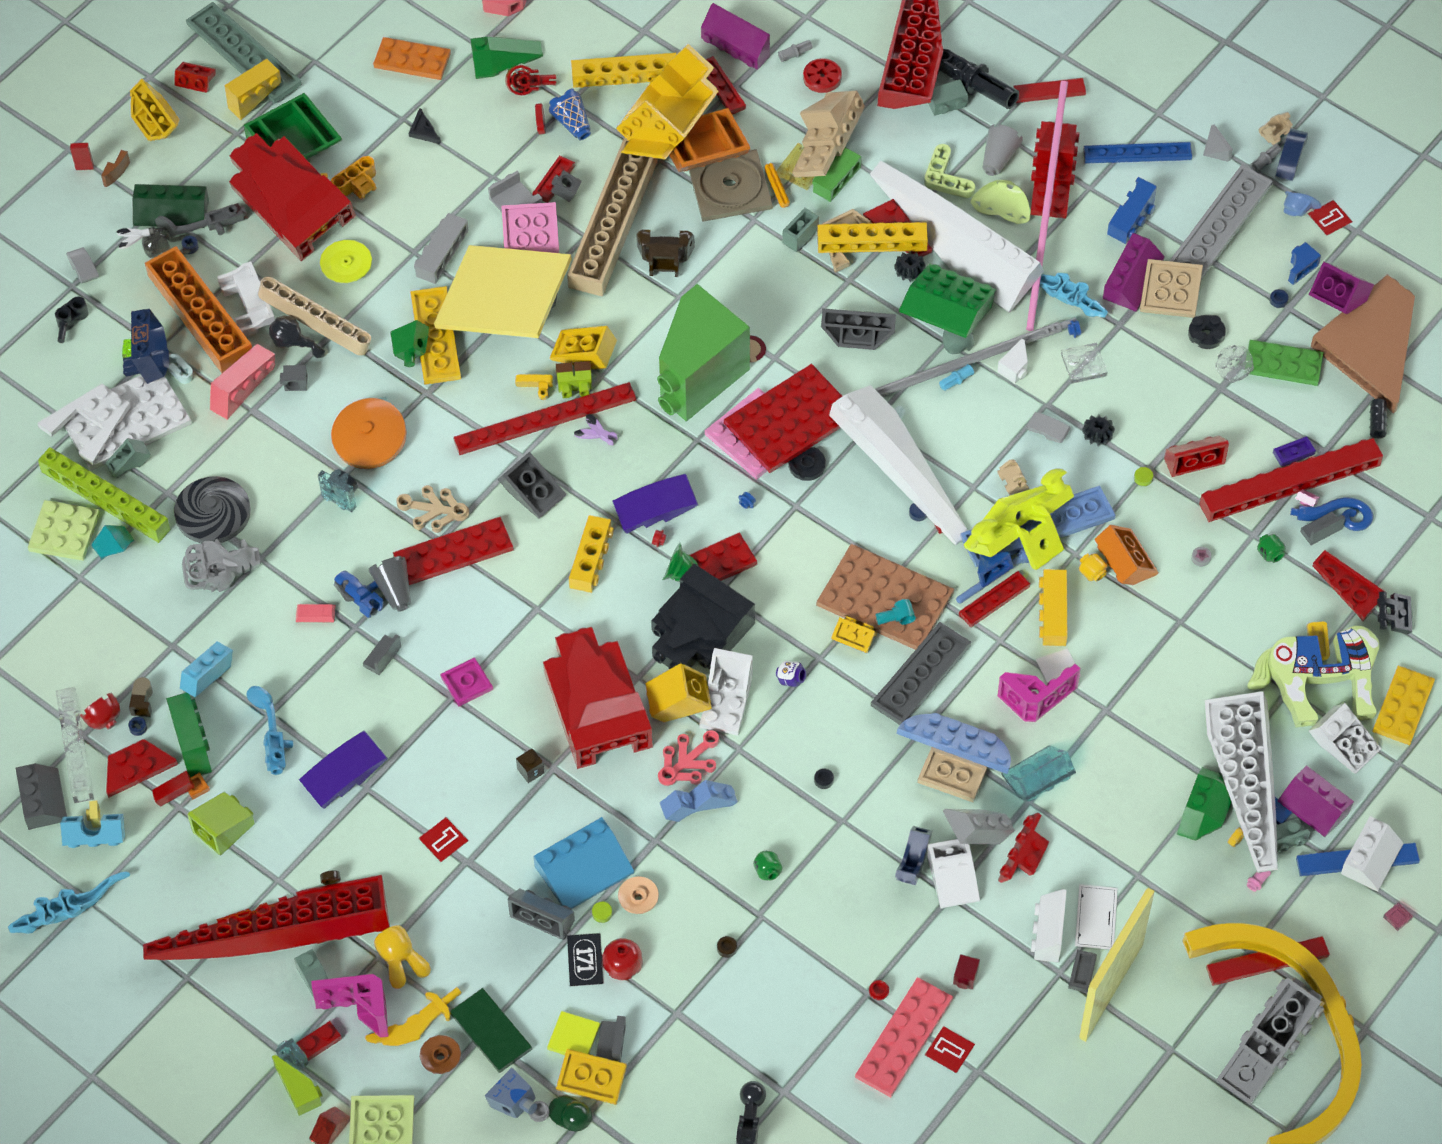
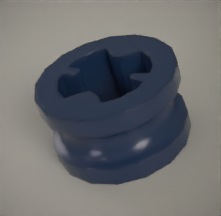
M186 236L182 239L181 244L185 253L194 254L198 251L199 246L196 237Z
M133 717L128 723L132 735L140 736L147 730L146 722L142 717ZM138 723L141 728L137 729L134 725Z

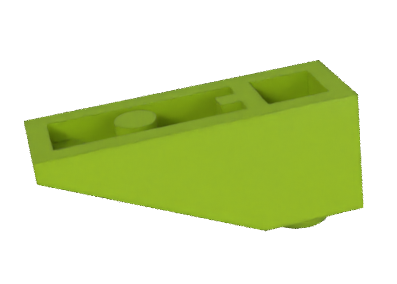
M273 1055L274 1066L298 1115L300 1116L321 1106L320 1098L323 1095L319 1086H314L311 1079L277 1055Z

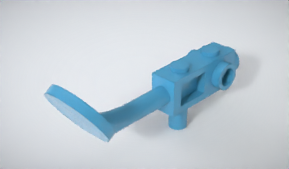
M251 686L246 693L248 700L254 706L265 709L268 717L269 731L266 732L263 741L267 771H271L273 775H279L286 766L284 748H292L293 740H283V732H277L275 709L271 695L259 686Z

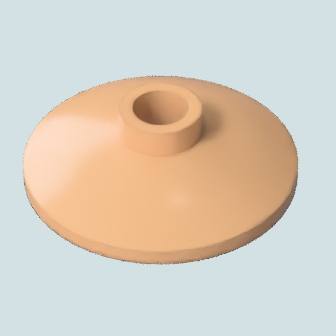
M640 876L627 879L618 891V899L621 906L626 911L634 914H643L653 909L659 897L658 889L654 882ZM638 896L642 897L641 900H635Z

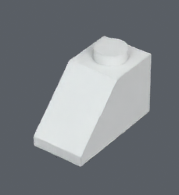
M1021 339L998 362V373L1014 384L1019 379L1022 380L1028 372L1025 340Z

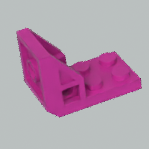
M1076 664L1070 668H1065L1057 679L1053 678L1050 680L1047 686L1037 676L1005 672L999 678L997 696L1025 722H1036L1078 688L1081 668Z
M368 974L311 981L316 1009H329L338 1006L349 1007L357 1004L358 1019L380 1038L388 1037L384 988L382 980L376 975Z

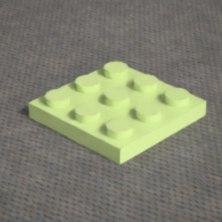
M44 500L28 545V550L30 552L84 561L100 515L99 509Z
M414 1095L351 1096L349 1144H413Z

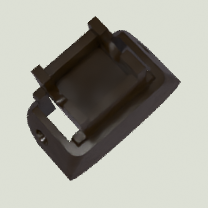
M640 230L636 234L637 247L642 259L649 262V276L653 277V271L675 272V277H678L679 262L687 261L695 248L693 233L690 231H680L679 237H650L651 230Z

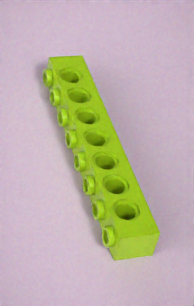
M51 447L38 459L43 474L154 541L160 543L171 530L166 516Z

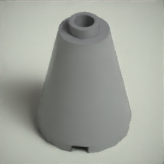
M1001 124L998 127H994V125L989 127L982 167L987 175H998L1021 145L1023 137L1019 138L1016 130Z

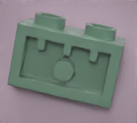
M1299 818L1276 825L1277 852L1283 853L1290 847L1295 845L1302 846L1308 841L1310 831L1309 829H1304Z

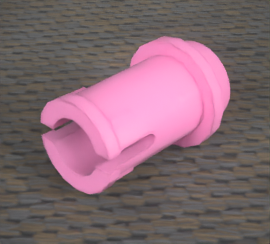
M1256 872L1253 877L1247 879V887L1254 892L1262 888L1261 885L1271 875V872Z

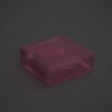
M1398 902L1384 914L1383 918L1399 931L1412 920L1413 916Z

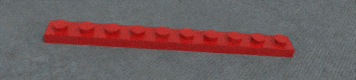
M630 382L454 436L453 439L459 455H463L582 418L587 414L598 413L636 401V396Z

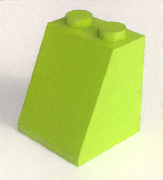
M225 791L187 814L192 832L220 856L255 824L253 812L248 807L241 806L239 800L234 795L229 796Z

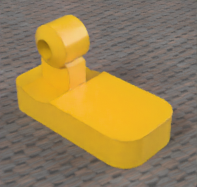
M519 374L515 376V384L517 387H538L539 399L546 400L548 398V387H553V376Z
M1324 621L1308 623L1306 626L1307 636L1318 637L1322 661L1327 660L1330 657L1327 623Z

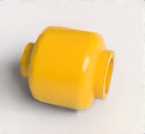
M1087 553L1080 559L1079 571L1088 581L1095 580L1098 582L1107 574V564L1097 553L1091 555Z

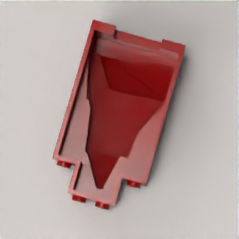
M256 133L248 137L244 144L235 148L229 155L232 163L240 171V173L233 175L229 181L232 189L301 262L315 251L312 243L337 222L344 227L356 217L351 201L325 175H321L284 136L281 139H277L269 147Z
M592 627L581 628L578 631L563 633L555 637L559 657H552L547 661H543V668L577 769L596 764L595 754L630 744L634 753L653 748L652 728L641 698L633 686L618 641L606 642L599 646Z

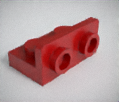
M182 62L175 69L174 85L207 93L209 91V82L216 75V69Z

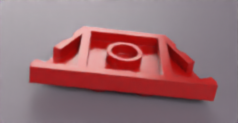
M145 739L109 755L106 785L108 798L177 766V760Z

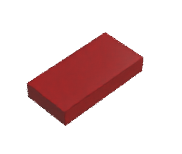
M70 143L75 169L94 170L89 143Z

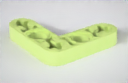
M939 144L934 150L926 171L925 186L932 190L963 198L972 197L975 193V184L971 180L944 174L950 159L951 149L946 144ZM940 164L942 168L935 169L933 165ZM952 182L954 186L947 187L945 183Z

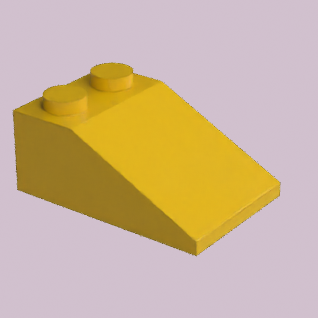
M608 326L561 330L550 359L561 363L572 362V365H574V362L591 361V369H603L608 365L617 339Z

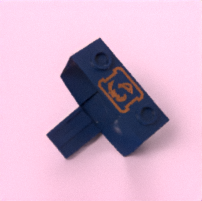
M150 308L131 311V356L123 358V374L126 377L141 374L146 383L149 384L163 378L169 368V350L167 348L164 327Z

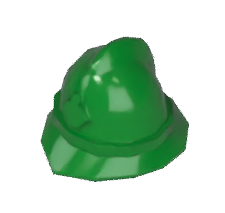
M681 542L675 548L662 580L671 578L680 582V578L693 564L698 566L694 558L683 551Z

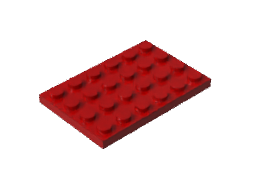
M811 363L726 417L724 424L769 473H772L841 428L829 414L832 404L843 396Z

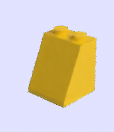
M680 663L645 683L650 707L649 712L652 718L659 721L668 722L712 709L706 674Z

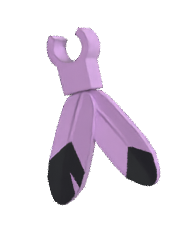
M591 414L586 415V422L591 429H579L574 432V435L578 438H601V440L611 446L613 445V440H610V438L618 440L616 433L603 430L597 418Z

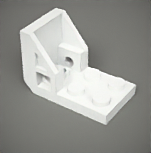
M714 648L708 681L712 709L703 711L699 724L700 728L738 736L753 675L752 655Z

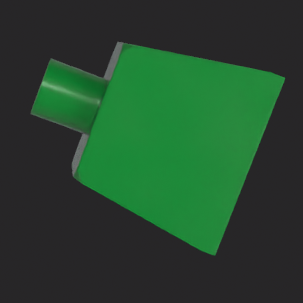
M415 320L390 331L393 354L404 361V366H415V358L426 353L429 326Z

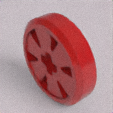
M819 58L812 60L803 70V81L814 92H831L840 85L842 80L840 66L830 59Z

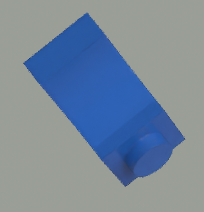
M1306 242L1301 246H1296L1291 252L1290 262L1294 267L1290 270L1288 281L1292 285L1317 268L1320 263L1321 254Z

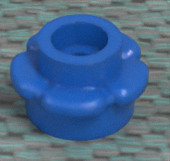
M1071 320V324H1068L1069 335H1073L1076 338V336L1081 335L1079 321Z
M744 492L738 496L739 504L743 508L754 507L756 499L750 493Z

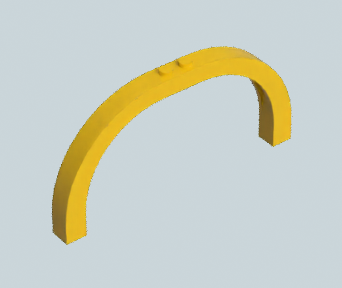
M1225 923L1186 932L1182 942L1189 959L1227 949L1258 951L1288 964L1305 979L1312 990L1322 996L1321 1001L1325 1003L1323 1006L1325 1009L1324 1015L1335 1038L1341 1060V1078L1337 1094L1327 1109L1313 1121L1297 1129L1271 1136L1266 1144L1323 1143L1338 1129L1347 1116L1358 1091L1362 1066L1361 1051L1354 1029V1020L1351 1014L1348 1015L1346 1001L1343 996H1340L1333 979L1319 960L1305 947L1286 935L1269 928L1245 923Z

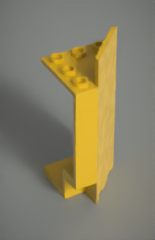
M687 44L667 63L661 73L649 83L616 127L629 140L620 153L667 159L672 150L685 139L719 92L706 79L714 67L690 44Z

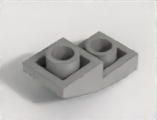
M84 247L66 253L72 269L76 271L81 284L99 277Z
M1038 412L1033 414L1026 426L1029 431L1042 434L1046 439L1058 443L1064 441L1071 429L1070 426Z

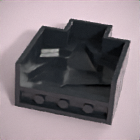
M693 564L680 578L678 590L651 620L652 632L657 637H660L652 646V657L656 662L663 663L669 669L680 663L691 668L697 661L703 668L710 669L714 648L731 651L755 624V603L696 564Z

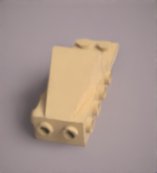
M858 91L826 93L822 100L800 112L808 131L802 141L804 149L792 171L794 177L826 176L835 156H841L865 108Z

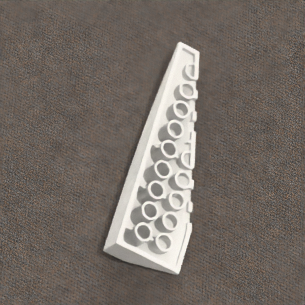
M871 385L850 392L834 402L829 416L936 526L941 528L942 532L955 546L962 541L961 533L968 530L896 410Z
M1264 692L1205 700L1207 735L1258 873L1278 870L1269 711Z

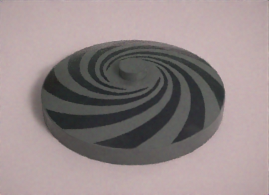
M218 476L201 478L187 485L178 495L174 506V516L179 530L190 540L201 544L204 541L215 542L216 539L223 543L234 538L245 528L251 513L246 491L235 481Z

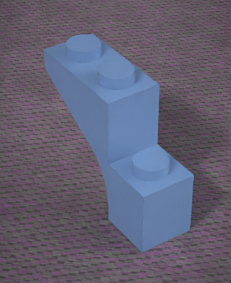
M704 780L689 793L678 790L673 791L660 802V806L666 820L680 822L695 812L730 807L738 801L731 785Z

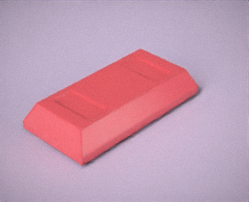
M298 604L296 622H335L336 605Z

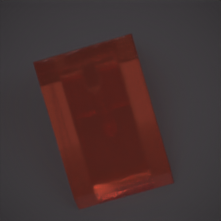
M335 1106L321 1113L309 1140L315 1144H332L350 1122V1116Z

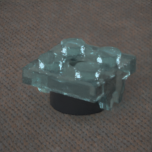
M340 469L333 471L331 474L321 470L318 474L321 496L326 501L336 503L339 508L353 512L356 508L354 493L358 489L354 478Z

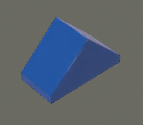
M998 552L993 557L980 556L977 573L983 588L1013 568L1010 553Z

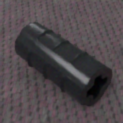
M1374 399L1370 404V436L1377 439L1384 438L1387 434L1388 409L1387 402L1384 399Z

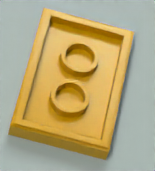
M567 1049L556 1090L617 1105L627 1064Z

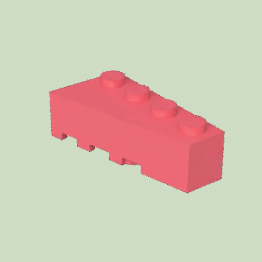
M257 344L211 382L210 410L228 420L262 380L274 369L275 354Z

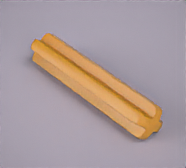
M766 164L764 170L780 207H788L790 201L774 164Z

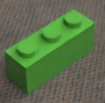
M845 147L841 156H835L826 176L814 177L812 181L813 193L831 202L861 168L862 156Z

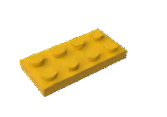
M1398 665L1372 732L1410 745L1435 678Z

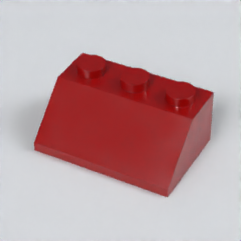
M1216 436L1167 448L1164 460L1171 477L1225 464L1229 442L1221 436Z

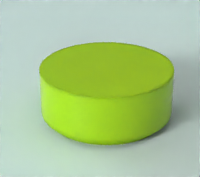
M1147 467L1138 468L1134 474L1135 483L1139 486L1150 485L1153 481V472Z
M603 901L594 904L592 907L593 919L599 923L609 921L612 917L610 904Z

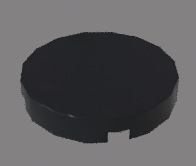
M809 448L790 460L788 468L795 478L802 481H811L823 474L826 459L819 449Z

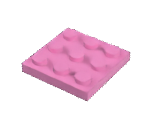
M556 202L502 206L504 248L559 253Z

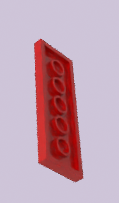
M500 516L393 552V557H405L409 585L514 551V548Z

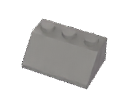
M981 809L943 810L960 844H1001L1015 831L1010 818L1003 813Z

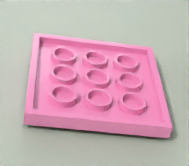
M760 388L753 391L705 430V435L756 480L766 473L767 470L724 424V419L763 395L764 392Z

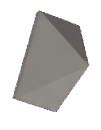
M1213 124L1210 128L1203 156L1228 162L1231 160L1233 149L1215 124Z

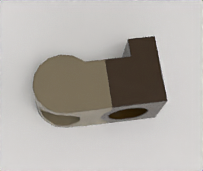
M138 678L133 684L129 704L131 716L151 717L152 709L148 700L152 696L153 690L147 678Z

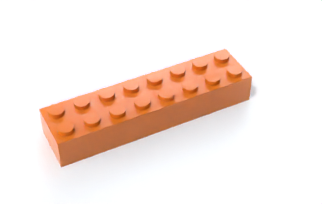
M177 246L145 262L148 277L221 373L225 372L252 349L250 341Z

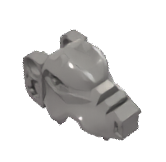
M218 539L215 542L204 541L202 544L190 545L186 549L182 560L185 586L190 590L224 591L231 586L236 576L259 567V549L248 547L245 539H242L239 543L240 549L229 552L221 545ZM188 578H190L192 581L199 583L197 585H191L188 582Z

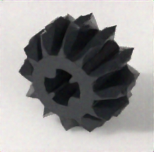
M910 251L908 254L902 252L901 256H897L894 269L897 277H902L903 281L908 279L911 282L912 279H916L922 273L926 264L923 256H918L917 252L915 254H911Z
M1099 414L1096 418L1091 415L1084 422L1082 429L1085 440H1090V445L1094 442L1097 446L1100 443L1106 445L1113 438L1115 431L1114 426H1112V420H1107V416L1102 418Z

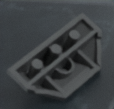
M822 308L821 327L838 347L875 350L895 333L896 314Z

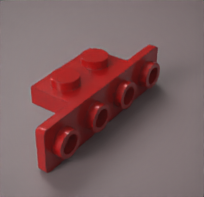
M1039 812L1028 815L1025 818L1023 829L1016 836V843L1007 855L1008 860L1000 869V876L998 878L1000 883L1010 880L1017 867L1029 876L1034 875L1049 844L1047 839L1034 831L1042 816Z

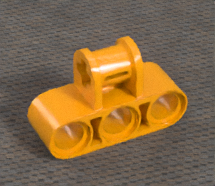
M370 156L361 157L335 175L331 182L345 196L353 192L358 198H365L367 193L377 189L372 180L376 175L374 159Z

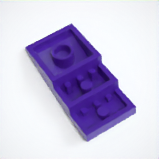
M686 474L646 485L612 500L626 534L643 525L645 528H648L661 520L668 522L698 506Z
M362 731L329 753L305 773L299 781L316 802L325 809L338 796L343 797L354 785L358 784L360 786L388 758L366 731Z

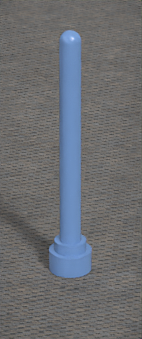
M1024 547L1018 551L1017 557L1012 559L1013 568L1020 563L1029 562ZM980 582L956 598L957 603H963L982 590L983 587Z

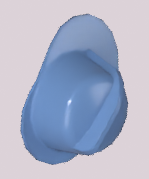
M1285 191L1287 195L1284 201L1283 212L1285 214L1302 217L1310 209H1320L1322 207L1318 200L1309 195Z

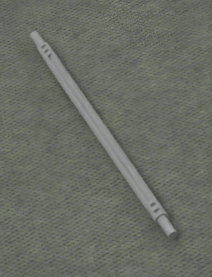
M1074 317L1060 323L1055 322L1035 331L875 388V390L882 397L960 369L967 364L971 365L1009 351L1021 339L1025 340V344L1060 333L1063 329L1068 328L1071 320L1077 321V319Z

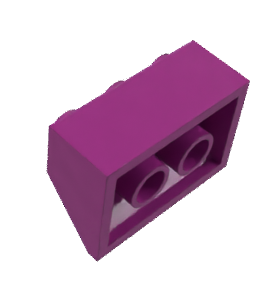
M1323 261L1308 295L1348 314L1367 302L1374 284L1336 265Z
M1307 765L1293 778L1278 799L1280 804L1324 837L1348 816L1354 803L1352 799Z

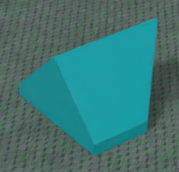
M105 525L91 545L102 560L109 555L124 552L134 539L125 526Z

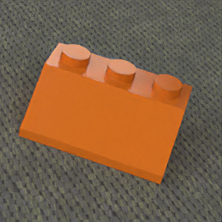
M1109 525L1094 539L1098 544V550L1104 554L1107 564L1114 570L1116 578L1120 583L1135 585L1159 573L1132 529Z

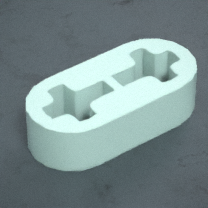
M169 355V368L167 371L180 383H190L194 378L192 368L179 355Z

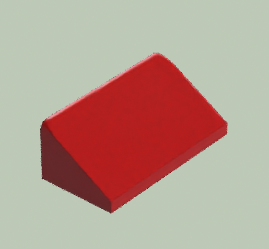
M184 771L154 788L152 792L155 802L161 807L195 787L188 771Z

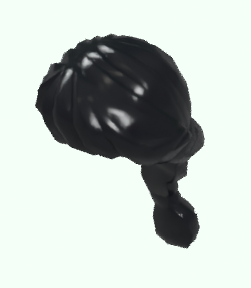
M291 315L280 316L271 323L269 335L276 347L289 348L299 346L301 348H311L312 355L315 358H321L325 354V350L318 346L314 340L301 334L299 322L296 321L295 317Z

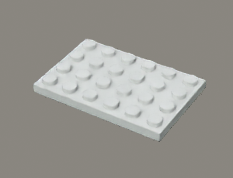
M140 375L111 389L130 402L131 407L121 423L116 426L111 439L109 438L106 442L105 449L98 455L95 465L93 466L85 459L83 460L88 469L92 471L105 465L107 460L127 438L143 441L145 445H148L192 424L191 419L165 376L147 384ZM80 413L75 414L64 425L78 451L102 430Z

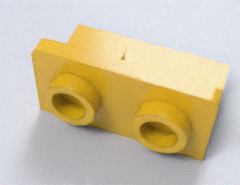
M848 616L845 619L839 617L831 639L868 653L874 636H877V632L873 631L874 627L863 623V626L855 624L857 620Z

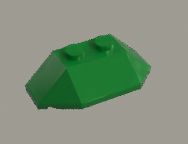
M1204 767L1201 768L1187 801L1177 835L1197 841L1201 837L1222 828L1232 801L1221 773Z

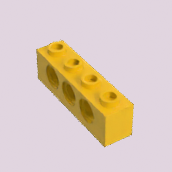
M588 516L569 576V588L592 593L593 587L598 585L599 575L597 574L603 568L604 559L602 558L608 552L609 543L607 542L609 538L612 539L614 528L611 527V519Z

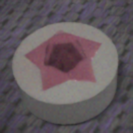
M1205 547L1195 548L1192 553L1193 563L1201 567L1208 565L1211 561L1210 550Z

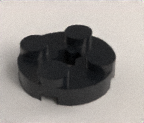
M1217 315L1194 317L1188 330L1190 341L1193 344L1195 342L1202 349L1218 347L1219 343L1224 340L1226 333L1225 325ZM1210 330V334H1206V332L1202 331Z

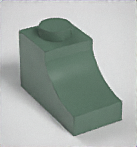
M127 438L105 464L111 475L119 478L126 471L135 467H141L151 454L143 441Z

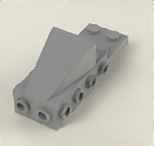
M1287 977L1286 980L1283 979L1276 988L1278 991L1274 997L1271 996L1264 1005L1266 1007L1264 1011L1254 1018L1252 1028L1242 1035L1240 1047L1216 1079L1250 1105L1255 1101L1274 1072L1285 1067L1288 1062L1287 1056L1295 1053L1300 1045L1299 1040L1301 1036H1306L1312 1028L1311 1022L1314 1018L1318 1019L1325 1010L1323 1008L1325 1003L1321 1001L1322 996L1314 990L1309 992L1304 989L1305 984L1296 977L1294 980Z

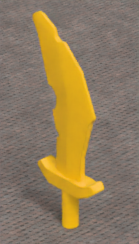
M456 987L442 999L437 994L426 992V999L432 1002L419 1011V1014L408 1017L403 1025L394 1024L389 1026L388 1037L380 1038L376 1033L365 1036L366 1041L374 1044L380 1042L387 1046H400L419 1040L423 1032L439 1015L443 1014L446 1021H450V1012L447 1004L458 997L461 991Z

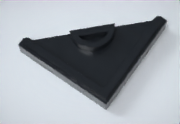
M419 108L408 133L409 137L440 144V137L436 134L434 127L426 118L422 109Z

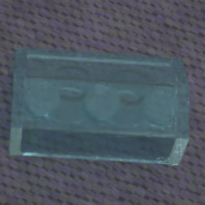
M1048 745L1009 768L1008 774L1002 772L1001 775L1018 798L1028 802L1037 799L1039 794L1052 790L1056 784L1069 780L1070 776L1075 774L1076 771L1068 752Z

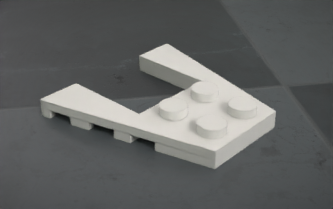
M100 384L37 424L41 430L51 437L77 413H80L96 424L102 430L79 451V456L94 466L98 455L105 449L106 442L109 438L111 439L116 426L121 423L131 406L130 402L105 385Z

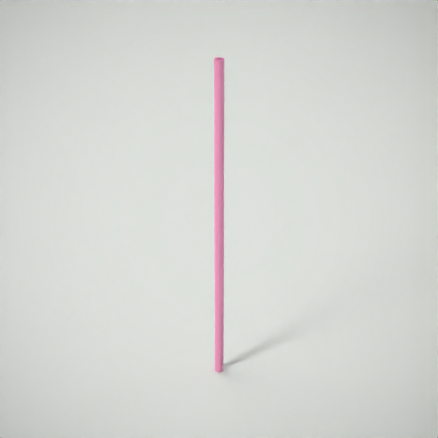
M1061 81L1036 256V260L1041 263V266L1043 265L1068 86L1067 81ZM1041 276L1032 285L1026 327L1028 331L1034 330Z

